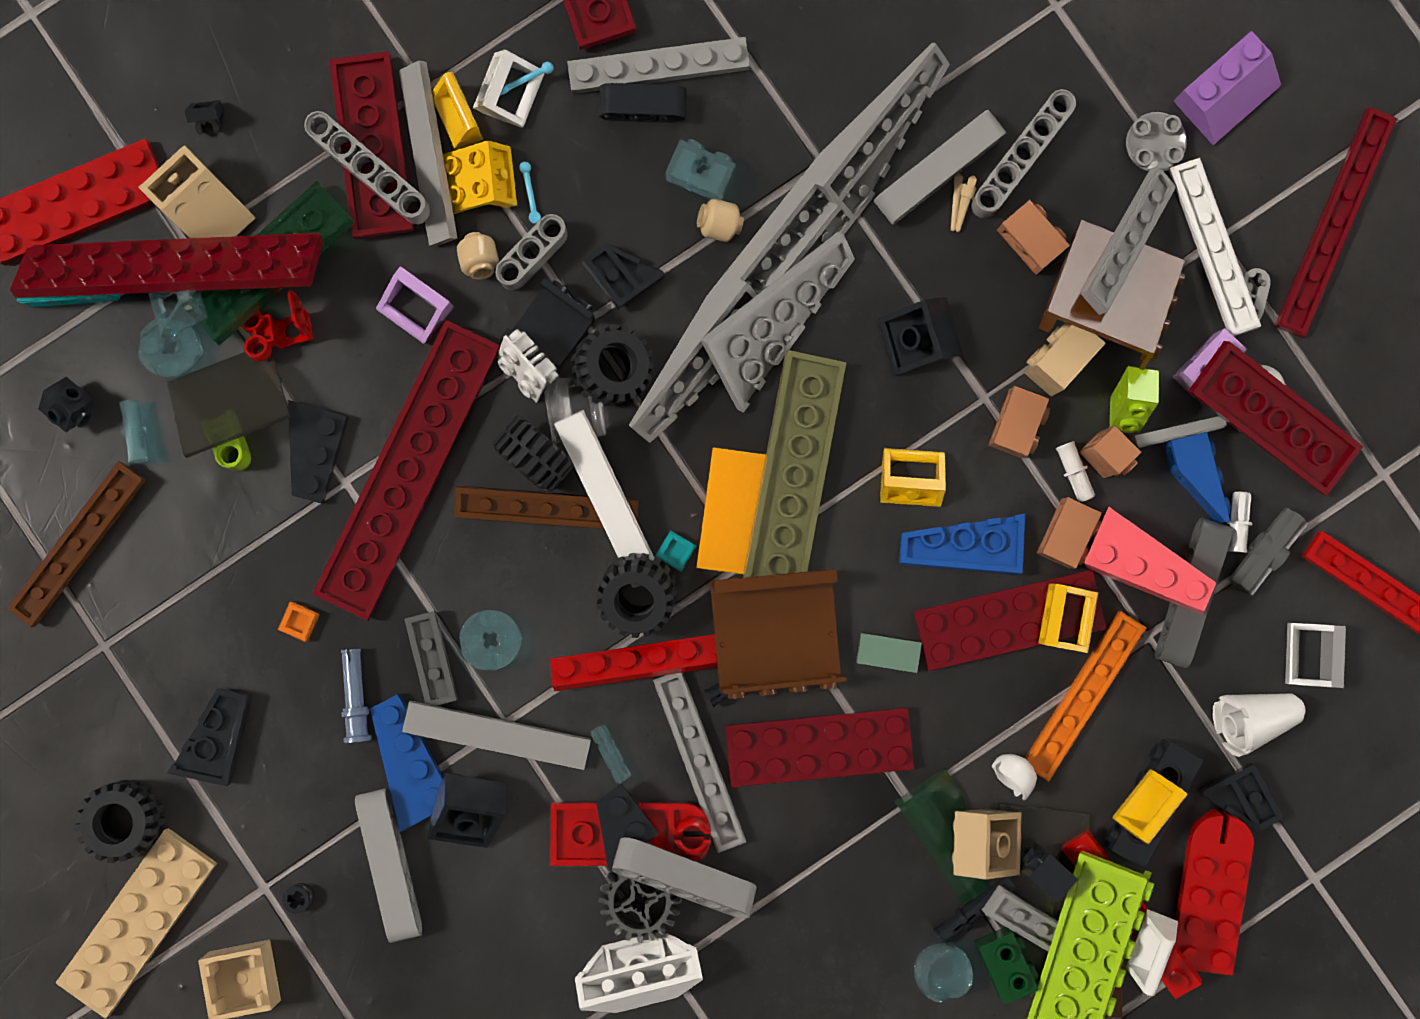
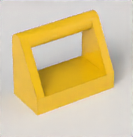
M445 73L433 89L432 96L454 149L458 150L484 139L454 73Z
M884 448L880 503L941 507L946 491L945 452ZM890 460L937 464L936 479L890 476Z
M1049 584L1038 644L1088 653L1099 593L1061 584ZM1067 593L1085 597L1077 645L1058 641Z
M1150 769L1112 818L1136 838L1149 845L1188 794Z

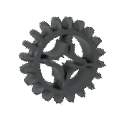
M607 873L606 879L612 885H601L600 890L608 895L599 896L598 902L608 905L600 910L602 916L612 915L606 920L605 924L607 927L615 923L618 924L614 931L615 935L618 936L624 929L627 931L625 940L630 941L632 933L638 934V943H642L644 933H648L649 939L653 941L655 940V929L661 935L666 934V928L663 923L671 927L674 926L675 920L670 915H679L680 909L672 904L681 903V897L654 887H645L642 883L629 879L631 893L623 897L622 901L615 902L617 888L628 878L619 874L615 876L612 873ZM636 890H638V893H642L643 896H647L644 909L643 906L638 905V902L636 904L633 902L636 897ZM666 897V905L663 911L652 920L650 906L658 902L659 898ZM620 911L624 913L629 911L635 912L643 923L633 922L625 918Z

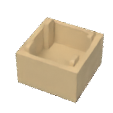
M270 939L210 951L198 960L209 1019H229L269 1011L281 1001Z

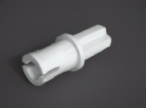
M1075 441L1057 447L1056 451H1058L1066 471L1064 477L1068 476L1077 500L1084 502L1092 499L1095 493L1085 471L1088 467L1083 465L1075 446Z
M1233 492L1231 515L1230 521L1227 524H1230L1233 533L1228 551L1247 553L1249 526H1252V522H1249L1251 494L1248 492Z

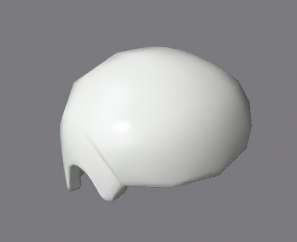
M1015 754L1001 755L992 764L997 778L1005 786L1014 790L1015 796L1022 794V799L1026 800L1034 790L1037 780L1033 766L1025 758Z

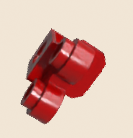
M293 290L288 291L292 314L290 317L276 321L270 314L263 315L256 308H248L241 313L239 324L248 334L252 335L245 341L244 351L253 361L261 362L267 360L271 356L272 347L274 346L282 349L314 339L309 312L303 307L301 300ZM258 321V323L252 327L253 323ZM291 323H294L296 329L300 332V335L295 338H289L286 335V328ZM264 347L263 350L257 354V351L260 348Z

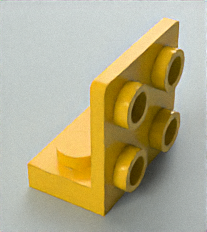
M487 140L443 154L453 214L487 204L505 208L517 206L510 146Z

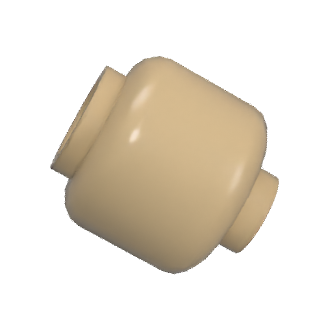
M711 199L707 204H702L698 213L697 227L701 228V233L704 237L729 242L735 234H740L744 218L740 216L739 208L736 204Z
M472 232L467 234L457 245L460 268L465 275L471 276L472 279L476 280L486 279L493 275L499 263V257L495 242L490 236L479 232Z

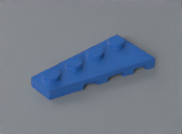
M1025 514L1001 519H987L986 521L975 523H962L943 528L936 527L904 532L900 538L899 565L1021 575L1023 573Z
M399 693L370 710L401 832L432 815L437 790L444 777L423 737L402 732L407 707Z

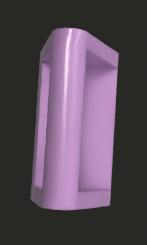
M400 266L388 284L376 310L426 345L454 306ZM403 285L437 309L426 330L390 305Z

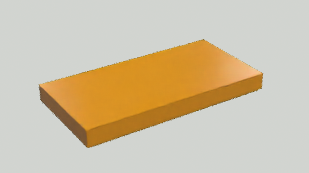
M713 448L697 568L744 574L765 463V454Z

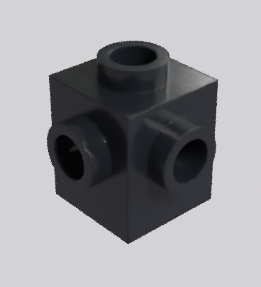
M66 376L43 390L38 410L51 423L68 432L76 426L81 427L89 421L92 416L90 412L94 399L87 391L81 389Z

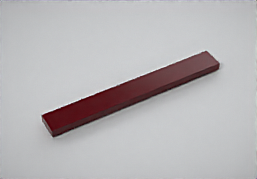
M1372 107L1365 109L1274 327L1300 338L1306 337L1397 120L1396 117Z

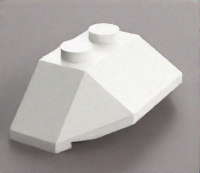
M655 932V940L653 941L646 934L643 937L642 943H638L637 937H634L630 941L623 940L603 945L588 962L583 971L575 977L581 1011L619 1013L677 998L703 980L696 947L688 945L668 933L661 935L659 932Z

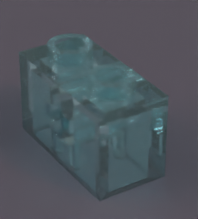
M680 139L665 172L666 180L708 199L723 200L735 173L736 163H733L732 158L724 153L716 152L713 154L704 150L705 147L694 140L685 142ZM702 164L706 165L707 171L704 170L701 174H698L697 168H701Z

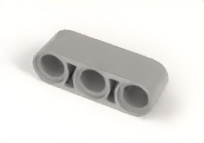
M549 214L541 218L498 263L495 271L496 277L504 288L514 291L523 287L565 243L568 232L561 217ZM558 225L561 227L560 233L556 237H548L545 235V232L549 226ZM534 246L540 249L538 256L534 259H527L524 256L526 249ZM509 268H516L519 271L517 278L512 281H506L503 277L505 271Z

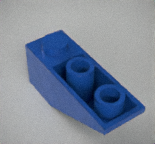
M1204 432L1163 443L1170 473L1215 522L1223 523L1230 521L1231 505L1228 498L1223 495L1221 487L1223 475L1220 468L1216 467L1213 456L1216 453L1215 444L1208 437V433Z

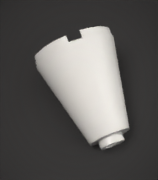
M1291 693L1224 695L1219 697L1220 701L1215 702L1213 705V721L1217 734L1223 733L1227 741L1222 743L1225 749L1232 755L1240 757L1251 753L1300 724L1304 719L1306 710L1302 700Z

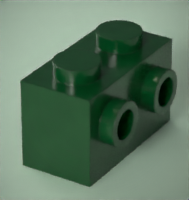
M1003 927L974 940L997 995L1004 1005L1038 991L1034 981L1039 978L1032 962L1025 961L1022 951L1026 950V947L1018 933L1013 934L1009 928Z

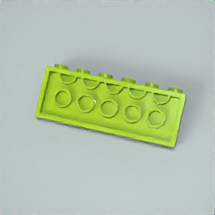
M1085 851L1080 852L1073 873L1078 881L1067 892L1037 987L1038 991L1035 993L1027 1019H1105L1106 1015L1112 1016L1117 999L1112 997L1115 987L1121 988L1126 975V970L1121 967L1124 958L1130 960L1136 943L1130 939L1134 929L1140 930L1145 913L1140 911L1143 900L1149 902L1155 885L1149 882L1151 872L1145 871L1142 874Z

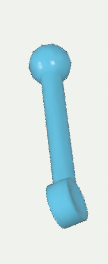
M544 62L541 68L509 84H505L500 95L543 73H552L554 70L553 64L551 62Z
M522 162L519 170L524 175L531 210L529 220L531 223L536 224L541 219V215L536 210L529 175L531 165L528 162Z

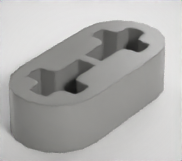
M1254 268L1244 273L1243 277L1260 320L1264 312L1271 280L1266 271ZM1257 277L1256 282L1260 283L1261 286L1254 289L1253 294H1251L1253 284L1249 283L1248 280Z

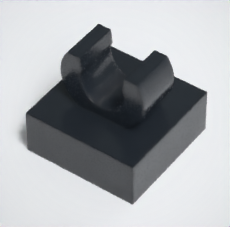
M221 100L191 103L185 110L187 123L196 122L195 130L199 135L205 132L203 122L211 123L214 133H218L221 129V122L218 118L224 110Z

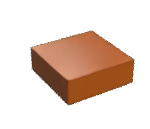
M290 602L278 630L308 642L320 613L295 602Z

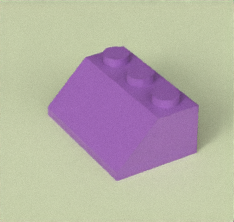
M1251 31L1184 89L1174 102L1214 145L1281 86L1273 55Z

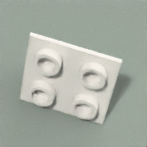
M517 329L509 338L507 335L503 337L497 356L498 364L507 375L511 374L517 380L521 392L528 398L532 397L537 403L547 381L552 383L559 375L556 373L557 368L547 357L542 360L545 356L543 352L531 361L528 360L539 348L537 345L534 346V342L525 332L521 333Z

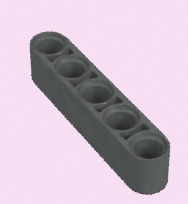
M1201 517L1195 525L1184 558L1189 564L1215 581L1216 585L1232 538V527ZM1214 591L1204 615L1170 602L1155 650L1156 659L1185 669L1190 666Z

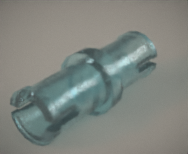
M122 401L119 403L124 428L121 429V434L126 439L128 463L149 461L145 442L147 427L143 426L140 401Z

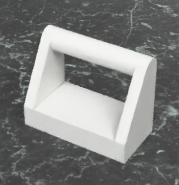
M502 50L494 53L473 108L483 114L523 128L545 73L528 81L516 114L513 115L496 106L510 68L512 67L528 74L539 68L507 50Z
M1147 909L1135 940L1133 953L1130 960L1128 959L1126 969L1145 994L1154 996L1176 941L1178 921Z

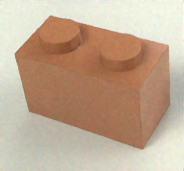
M1029 200L1004 221L997 231L1037 275L1070 245L1066 242L1067 236L1059 227H1053L1046 219L1047 214L1044 209L1038 204L1034 205Z
M1017 386L1009 389L988 446L1020 458L1027 457L1029 453L1033 454L1040 438L1036 436L1039 425L1045 424L1050 413V408L1046 407L1049 399Z
M1112 426L1097 433L1078 453L1103 478H1107L1110 476L1118 477L1121 473L1126 475L1138 463L1135 458L1141 451L1116 426Z
M1069 497L1062 498L1037 550V554L1069 569H1075L1078 565L1081 566L1089 552V549L1086 548L1089 539L1097 535L1102 523L1099 521L1101 512Z

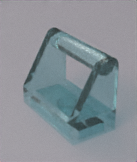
M199 291L149 293V299L163 339H171L208 317ZM176 293L178 303L168 317L163 300Z

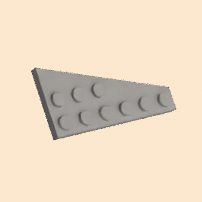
M835 233L701 339L737 410L745 412L750 405L747 401L756 389L761 390L766 383L764 378L773 365H779L785 356V352L790 350L805 329L803 324L811 313L816 314L821 307L820 300L829 288H834L855 260L844 234Z

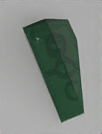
M943 768L894 802L962 905L985 891L988 885L986 879L953 875L954 864L952 855L954 852L955 833L953 823L955 811H965L967 809L963 794L947 770Z

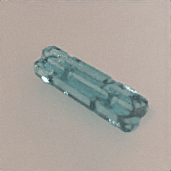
M600 725L593 729L591 736L595 743L598 742V749L608 768L612 769L613 772L611 774L615 782L621 783L629 779L631 773L628 767L623 765L622 762L624 760L613 739L610 740V733L607 727Z

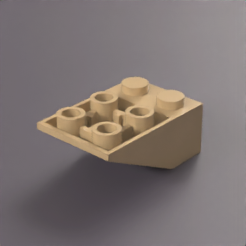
M185 145L139 186L140 190L189 238L238 236L256 219Z

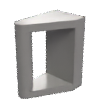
M1287 623L1285 684L1344 688L1346 626ZM1300 630L1321 631L1320 679L1298 678Z

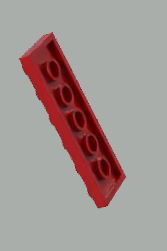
M146 139L140 140L0 198V264L5 266L22 259L26 249L34 245L58 244L154 204L139 188L141 184L160 168L150 142Z

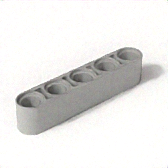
M1060 89L1049 97L983 183L971 201V209L976 216L989 218L996 213L1076 107V99L1070 91ZM1059 102L1063 104L1065 112L1056 111L1053 103ZM1035 126H1043L1047 130V136L1038 135L1035 131ZM1017 149L1026 150L1030 158L1028 160L1019 158ZM1005 172L1009 174L1012 183L1005 184L1001 182L998 173ZM980 197H990L993 200L994 207L987 208L983 206Z
M989 110L984 111L874 199V203L892 225L897 223L953 179L955 175L996 145L1006 136L1007 132Z
M315 111L307 116L304 123L305 131L317 145L408 222L421 224L428 219L430 215L429 204L408 182L326 113ZM328 124L326 132L320 135L316 134V129L319 125ZM351 143V148L346 154L338 153L341 145ZM366 163H374V169L370 173H361L362 167ZM397 182V189L393 193H384L385 186L388 183ZM417 201L421 203V207L416 213L411 214L407 212V208L412 202Z
M383 788L356 795V811L387 939L390 943L421 936L422 922L391 794L388 788Z
M632 838L620 839L612 866V871L621 876L733 917L750 918L757 887L746 880Z

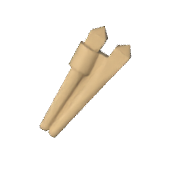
M960 173L954 177L951 231L956 230V232H960L970 200H973L976 191L977 179L974 175L968 178L967 184H963V176Z

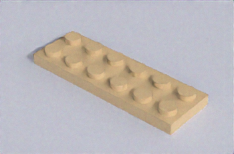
M169 828L165 829L56 981V984L103 1018L109 1017L218 863Z

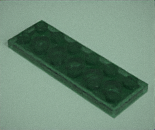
M316 181L257 235L320 233L323 240L321 254L356 222L322 185ZM284 287L194 291L182 304L211 339L220 346Z

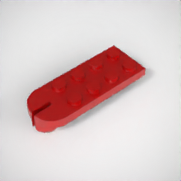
M596 802L551 803L550 866H607ZM637 802L659 832L647 844L695 862L700 861L706 855L710 847L711 836H683V831H702L704 834H711L710 822L700 807L688 802Z
M1211 809L1196 820L1189 831L1175 920L1178 921L1175 944L1196 971L1233 975L1254 840L1248 826L1238 817L1228 814L1224 810L1220 813L1217 809ZM1224 819L1226 822V827L1223 833L1221 834Z

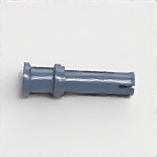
M361 649L341 650L346 709H343V712H341L342 717L345 718L346 737L343 738L344 743L371 740V735L368 734L367 728L369 709L364 707Z

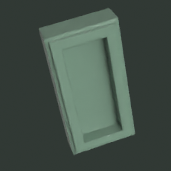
M861 633L856 663L917 673L922 643Z

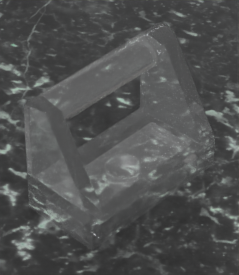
M577 377L558 378L552 383L547 382L545 385L544 396L552 442L554 444L563 443L554 424L572 415L568 387L575 386L574 381L577 380ZM589 395L588 399L594 433L596 437L607 435L601 402L598 404L591 402L592 397Z

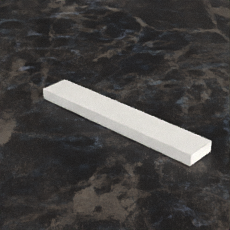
M1200 158L1171 167L1169 169L1170 176L1176 186L1178 198L1227 331L1231 335L1236 336L1260 328L1261 323Z
M584 410L555 422L554 425L618 558L624 556L627 559L630 553H636L637 558H641L642 553L649 554L648 559L653 561L654 556ZM631 584L633 588L640 586L639 584Z

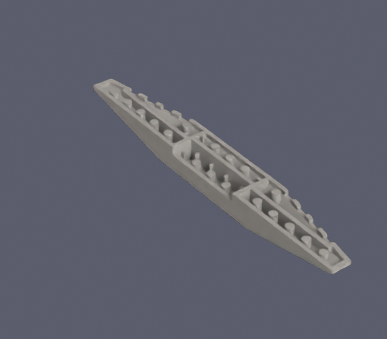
M931 43L817 156L706 296L629 424L646 441L651 443L678 418L676 413L685 405H692L699 398L697 394L708 383L713 385L720 379L701 339L835 233L845 234L875 195V192L872 190L880 177L885 178L891 167L888 163L895 150H901L906 140L903 137L910 124H916L922 113L919 109L925 98H931L950 65L937 44Z

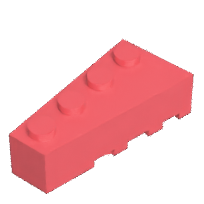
M1110 507L1107 509L1084 562L1085 567L1201 615H1204L1216 586V582Z

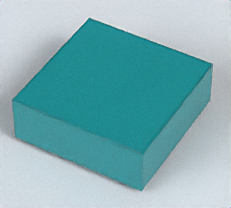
M670 530L655 557L681 572L695 550L696 545Z

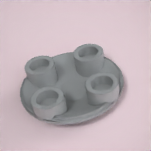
M1151 112L1139 117L1131 125L1126 137V148L1129 157L1139 168L1145 171H1149L1156 166H1159L1163 171L1169 170L1182 160L1187 147L1186 132L1179 117L1163 112Z

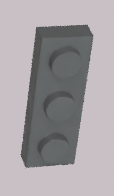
M436 611L405 618L425 703L436 706L458 700Z

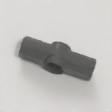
M1284 508L1267 531L1259 534L1247 549L1248 555L1228 579L1232 585L1247 595L1252 596L1270 572L1277 570L1286 561L1290 554L1288 549L1308 525L1305 518L1289 508Z

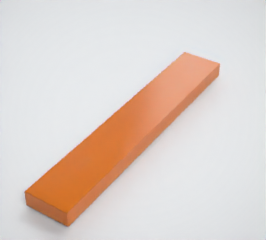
M1118 611L1025 757L1033 766L1035 773L1048 782L1147 629L1122 611Z

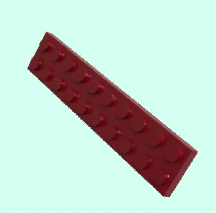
M320 233L34 245L26 249L10 291L15 298L311 286L323 240Z
M445 319L312 595L360 618L370 620L498 356L500 345Z

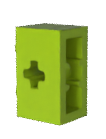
M1127 367L1110 397L1109 428L1116 426L1124 433H1140L1159 403V371Z

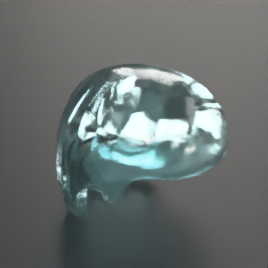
M943 942L933 943L922 949L917 955L914 965V979L918 988L921 989L925 996L940 1003L946 999L959 998L966 994L972 985L973 970L964 951L951 944Z

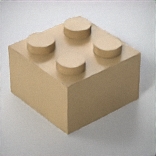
M1064 322L1046 339L1050 344L1048 346L1044 344L1027 360L1026 363L1030 366L1024 373L1048 395L1053 396L1064 390L1104 346L1105 342L1096 334Z
M997 809L955 811L953 823L955 833L954 852L952 855L954 864L953 875L979 879L1020 875L1021 812Z

